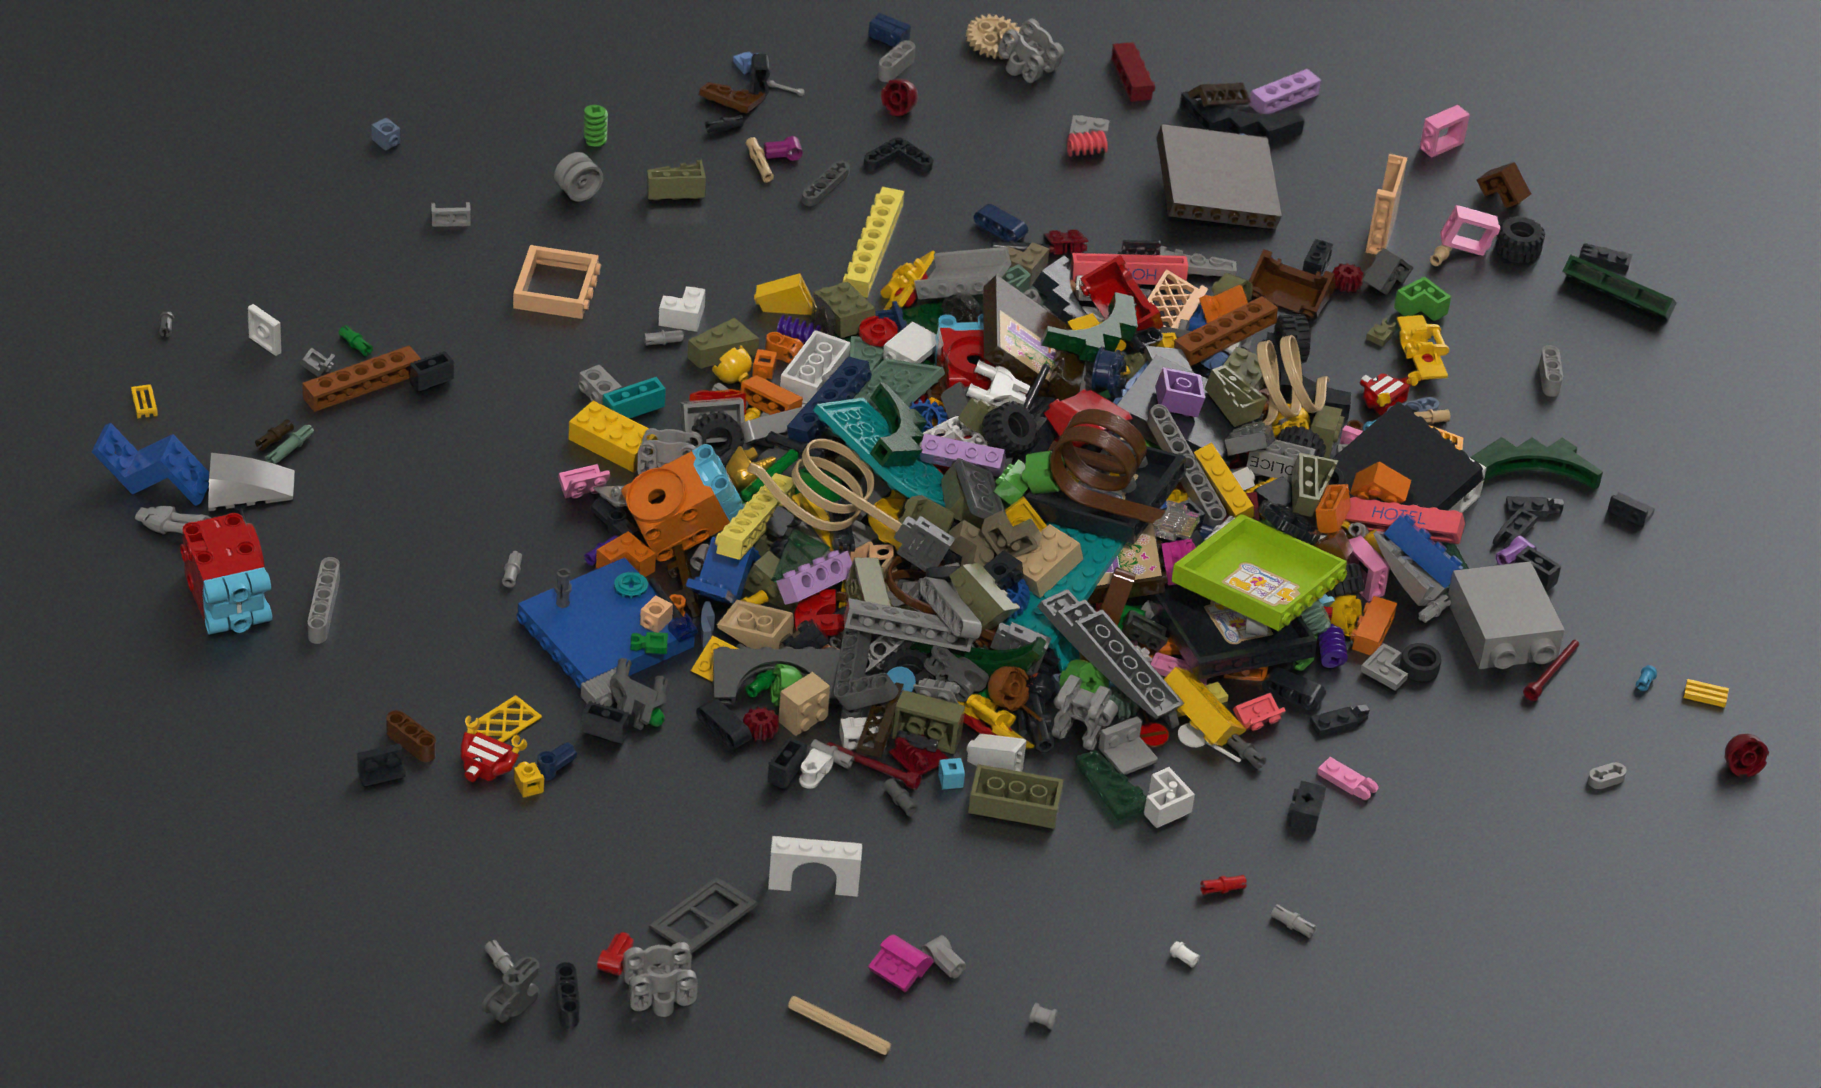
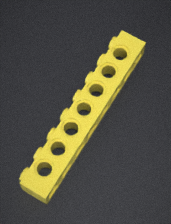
M882 187L880 194H876L875 205H872L870 216L866 220V228L863 227L862 239H858L857 251L854 250L853 262H849L848 274L845 273L843 282H849L863 297L868 298L902 210L904 191Z
M775 473L771 478L792 500L796 488L792 477ZM765 485L761 486L759 492L753 495L752 499L745 504L742 510H739L737 516L733 517L728 525H725L723 531L717 534L715 545H717L716 554L741 560L768 529L766 524L770 517H773L774 510L777 506L783 505Z

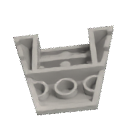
M211 453L208 511H214L216 507L225 506L226 509L235 508V504L242 503L251 506L255 505L256 501L272 503L293 500L295 470L253 458Z
M1374 532V537L1393 574L1418 606H1427L1430 601H1435L1449 590L1448 587L1445 589L1412 558L1406 556L1405 552L1391 541L1384 532Z

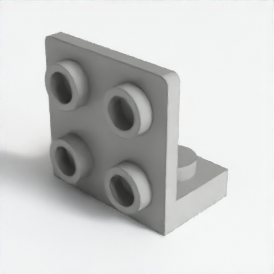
M1138 716L1101 730L1099 749L1121 775H1126L1154 764L1158 760L1157 756L1140 738L1142 721Z

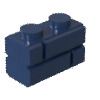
M879 13L869 23L868 36L896 47L900 42L910 39L911 25Z

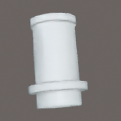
M1176 941L1170 949L1173 958H1179L1191 968L1196 965L1200 958V955L1185 947L1183 942L1179 943Z

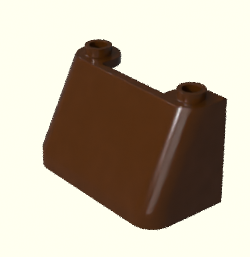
M1263 249L1248 281L1253 286L1251 299L1255 300L1263 296L1275 306L1297 314H1303L1308 320L1317 318L1335 289V274L1325 271L1323 276H1321L1320 272L1313 275L1282 264V259L1278 258L1276 261L1271 257L1273 254L1271 251Z

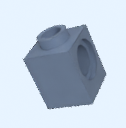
M388 118L371 124L372 140L384 150H388L401 143L400 128Z

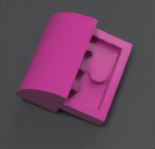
M1192 538L1161 544L1168 585L1176 584L1171 582L1174 564L1196 548Z
M891 935L880 944L881 950L869 964L868 968L906 993L917 977L922 978L934 960L900 937Z

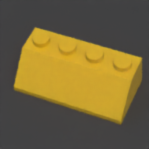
M1175 667L1164 678L1165 682L1184 702V705L1177 708V710L1182 715H1187L1191 719L1189 723L1196 730H1201L1205 734L1203 737L1209 744L1223 746L1228 742L1229 738L1234 739L1232 737L1233 734L1241 735L1247 730L1216 696L1196 678L1192 671Z

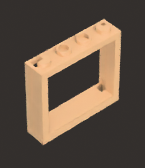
M530 245L513 293V308L582 319L585 310L589 309V299L592 300L593 287L597 285L596 275H600L601 264L598 263L599 255ZM536 264L587 271L579 298L572 299L527 292Z

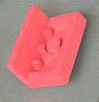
M1271 693L1233 708L1238 721L1247 730L1252 729V731L1262 728L1267 722L1271 725L1282 719L1281 715L1286 712L1284 707L1278 708Z

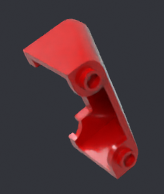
M1121 255L1080 278L1082 286H1080L1081 291L1085 297L1089 296L1105 320L1109 316V303L1114 293L1117 292L1133 296L1138 325L1136 331L1149 327L1157 329L1164 327L1160 311L1155 304L1153 305L1145 297L1134 281L1132 273L1125 268L1124 264L1126 262Z
M1086 389L1065 400L1059 401L1057 399L1048 405L1050 409L1044 413L1060 437L1072 417L1085 409L1108 411L1124 418L1128 422L1133 419L1125 409L1094 391H1086ZM1094 424L1076 425L1093 427L1105 431L1111 435L1115 434V432ZM1072 441L1073 446L1079 448L1084 444H1089L1082 441Z

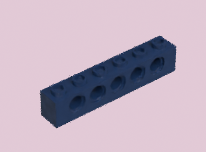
M848 356L787 425L789 438L802 443H809L812 440L819 439L829 426L818 418L813 409L817 404L853 399L871 379L872 372L869 361Z

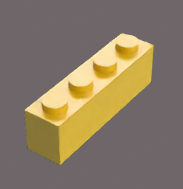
M1212 442L1196 450L1194 456L1229 516L1236 518L1243 514L1250 518L1254 517V505Z

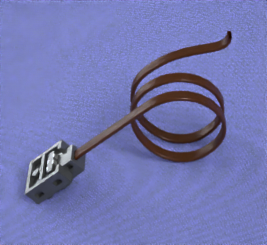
M900 555L895 557L889 565L884 580L890 591L906 605L924 613L939 616L929 604L909 596L894 582L896 579L912 578L919 580L926 577V572L902 569L892 573V569L896 565L908 561ZM942 559V561L940 562V564H939L938 567H942V566H945V565H946V564H945V561H944L943 559ZM837 592L836 601L840 600L847 603L846 592ZM1013 622L1010 626L1000 623L996 632L989 629L982 630L980 635L991 640L992 644L990 647L995 650L1019 648L1041 637L1046 641L1043 651L1046 653L1051 638ZM1044 655L1039 661H1033L1027 672L1028 675L1032 676L1038 672Z

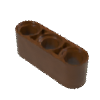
M1118 567L1113 572L1099 611L1103 609L1116 625L1119 623L1136 577L1135 573Z
M399 710L390 711L386 716L387 736L397 744L400 743L401 747L420 761L430 762L436 757V737L404 712Z

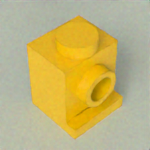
M521 762L514 768V781L523 798L544 792V776L540 773L535 762L530 764L528 762ZM535 783V785L527 787L528 784Z

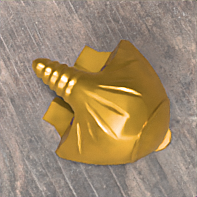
M741 446L737 448L726 466V471L739 495H741L742 490L757 478L755 474L747 472L750 463L757 464L766 471L776 461L775 457L771 456L757 462H751L758 457L755 448L752 447L749 450H743Z

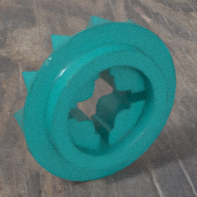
M626 572L617 576L614 581V587L616 588V593H621L622 597L630 596L632 599L633 596L640 597L641 594L646 593L648 581L639 573ZM630 582H632L633 588H629Z

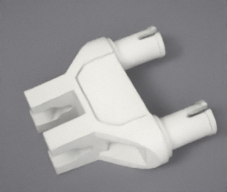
M980 360L978 361L974 372L990 378V381H992L990 388L987 391L970 384L966 396L977 400L982 399L996 406L1009 401H1015L1024 405L1025 396L1030 388L1029 385L1015 379L1011 372L1004 367H993Z

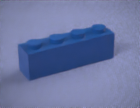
M1401 513L1384 534L1446 589L1451 583L1453 571L1463 570L1462 562L1455 555L1451 557L1446 553L1447 548L1439 541L1435 543L1430 538L1432 535L1425 528H1418L1415 525L1416 521L1409 514L1404 515Z

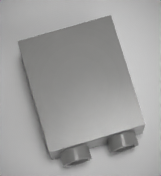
M1531 562L1453 571L1447 601L1451 600L1449 607L1479 669L1493 667L1506 669L1512 665L1533 662L1546 664L1558 657L1565 629Z

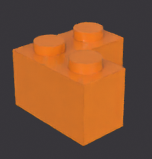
M1377 462L1356 473L1350 494L1363 500H1373L1378 497L1386 503L1396 502L1400 504L1406 501L1411 480L1385 464Z
M629 531L597 549V569L625 557L644 577L655 572L656 553Z

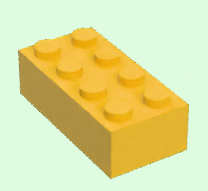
M592 401L569 421V440L634 473L638 469V449L642 443L644 433L649 428ZM653 434L647 435V440H658ZM650 449L649 455L653 454V449Z

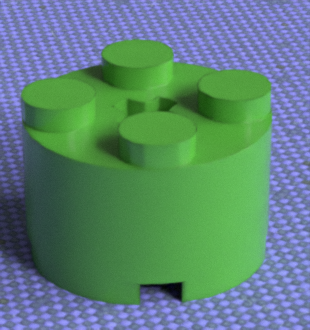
M1052 450L1026 455L1025 470L1022 471V478L1024 482L1028 483L1033 495L1061 490L1051 472L1050 458Z
M1075 659L1067 664L1069 666L1060 675V689L1070 675L1081 678L1080 688L1092 693H1096L1100 686L1109 688V679L1087 660Z

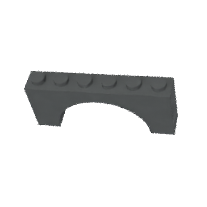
M719 647L713 649V699L720 700L724 705H735L736 694L740 686L749 677L761 671L774 669L776 664H786L798 669L803 677L811 672L815 673L830 685L829 705H841L834 695L841 649L835 647H827L825 649H815L814 647H805L803 649H794L793 647H784L782 649H773L771 647H762L760 649H751L750 647H740L739 649Z

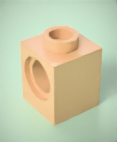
M655 595L641 609L640 625L653 632H660L672 620L673 604Z

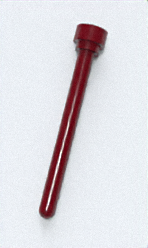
M1572 640L1536 682L1529 683L1524 688L1523 694L1528 700L1536 701L1541 696L1542 687L1579 646L1578 640Z
M832 742L826 744L829 746L834 745L838 750L854 756L853 761L902 780L906 787L917 790L921 783L922 774L915 771H908L906 773Z

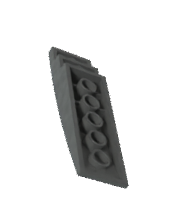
M1068 589L1039 603L1037 607L1066 639L1115 686L1155 719L1184 705L1179 696L1103 609L1096 612L1086 599L1079 602Z

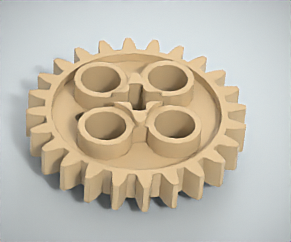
M988 14L986 18L981 15V18L975 17V21L971 20L970 24H968L966 32L967 41L970 42L969 46H974V51L980 50V55L986 53V57L992 55L993 59H996V56L1003 59L998 50L1003 34L1010 29H1014L1019 33L1021 27H1016L1017 23H1010L1011 19L1004 20V16L998 18L997 14L994 17Z

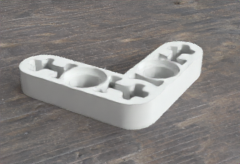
M959 416L950 418L924 432L934 436L943 433L945 434L942 436L944 438L988 446L984 437L980 433L967 428L958 419ZM967 435H972V436H973L972 438H969V439H964V438H963V437H965V436H967Z

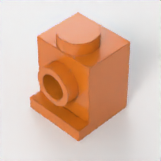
M757 349L752 376L757 375L765 380L772 379L776 369L777 352ZM761 358L771 359L770 363L762 362Z

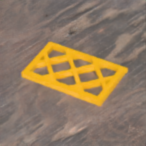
M515 695L478 718L480 724H486V730L477 729L474 730L473 734H476L478 731L487 736H502L498 740L504 742L541 719L542 715ZM515 702L520 706V709L507 708ZM498 713H504L503 720L490 719ZM507 713L520 714L519 720H506ZM523 714H531L533 718L528 721L523 720ZM490 724L503 725L502 731H489ZM506 725H519L512 731H506Z

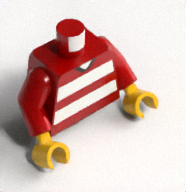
M1413 371L1408 374V377L1402 379L1393 378L1384 373H1381L1374 379L1365 375L1360 380V385L1364 387L1363 400L1369 409L1373 408L1382 416L1390 406L1395 405L1398 401L1400 403L1407 401L1409 387L1411 385L1416 386L1418 381L1422 380L1419 371Z
M467 716L465 724L468 730L464 732L461 743V760L464 762L465 777L471 782L476 781L478 777L492 781L495 777L510 772L520 755L518 752L527 748L526 740L523 739L517 745L520 737L515 735L511 740L513 746H510L478 731L476 734H473L474 730L480 727V722L476 718L475 724L469 725L471 717Z

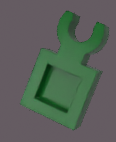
M647 632L646 636L638 633L631 634V650L637 651L644 648L646 649L645 653L667 654L668 633Z

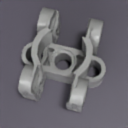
M1034 18L1025 21L1019 33L1014 29L1006 31L998 47L1000 55L1005 59L1009 58L1006 65L1007 72L1011 75L1022 74L1028 83L1038 80L1043 69L1048 73L1056 70L1064 56V49L1061 44L1054 43L1051 35L1041 28Z
M650 428L646 430L638 449V475L646 471L644 469L645 466L649 467V469L660 468L664 464L670 463L702 445L701 435L694 431L683 432L675 429L657 430ZM653 434L658 440H647V435ZM691 437L696 438L698 445L694 446L687 443V439ZM650 449H653V454L649 455Z
M1070 675L1054 699V705L1059 711L1054 719L1055 724L1052 729V735L1057 739L1064 738L1075 719L1085 722L1088 728L1082 737V740H1084L1083 748L1093 751L1100 740L1101 730L1111 724L1118 712V706L1110 700L1111 689L1100 686L1096 693H1092L1080 688L1081 678Z
M678 942L671 947L655 945L644 951L641 948L634 947L624 953L623 973L626 983L629 984V1000L633 1010L642 1011L651 1005L656 1015L667 1017L674 1011V1001H677L682 1006L690 1005L696 1001L698 982L696 973L691 970L692 956L687 943ZM681 951L685 952L682 955H675L676 953ZM632 957H640L637 960H630ZM687 977H691L690 980L681 981L682 979H685V978H687ZM645 983L643 986H636L637 984Z

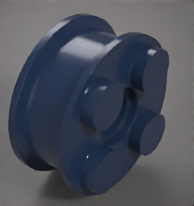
M1103 346L1100 347L1092 372L1091 387L1093 390H1096L1098 387L1107 389L1109 393H1112L1115 386H1119L1121 375H1118L1124 363V355H1121L1120 350L1112 352L1105 350Z

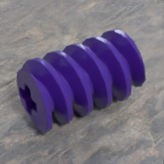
M783 314L779 320L777 332L799 339L805 344L815 330L821 332V325L814 329V323L811 322L806 327L807 321L804 320L800 325L799 318H796L793 323L792 316L785 320V315Z
M1331 624L1327 631L1318 634L1322 665L1326 668L1341 666L1348 659L1344 631L1340 627Z

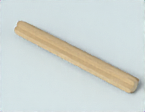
M793 996L789 1001L788 1007L883 1055H886L891 1048L890 1042L797 996Z

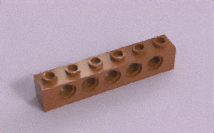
M1261 296L1175 339L1174 348L1182 349L1189 365L1192 366L1277 323L1278 307Z
M410 345L303 382V399L316 412L409 379L410 363L421 360V358Z

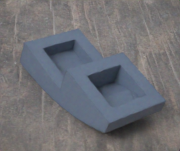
M710 601L705 602L701 613L700 638L702 647H706L711 639L712 631H714L715 615Z

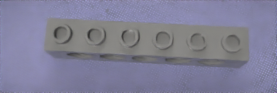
M848 598L844 614L845 628L970 652L973 639L955 636L937 615Z

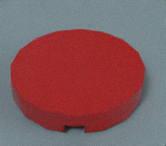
M879 316L868 317L860 323L859 336L862 341L873 346H884L885 343L898 334V326L887 317H884V319L879 318Z

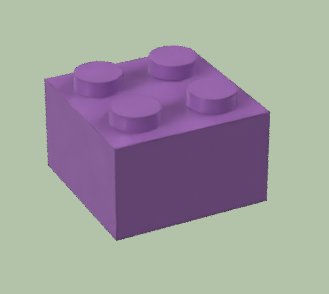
M1162 367L1155 385L1158 404L1164 405L1169 412L1198 417L1205 400L1201 375Z

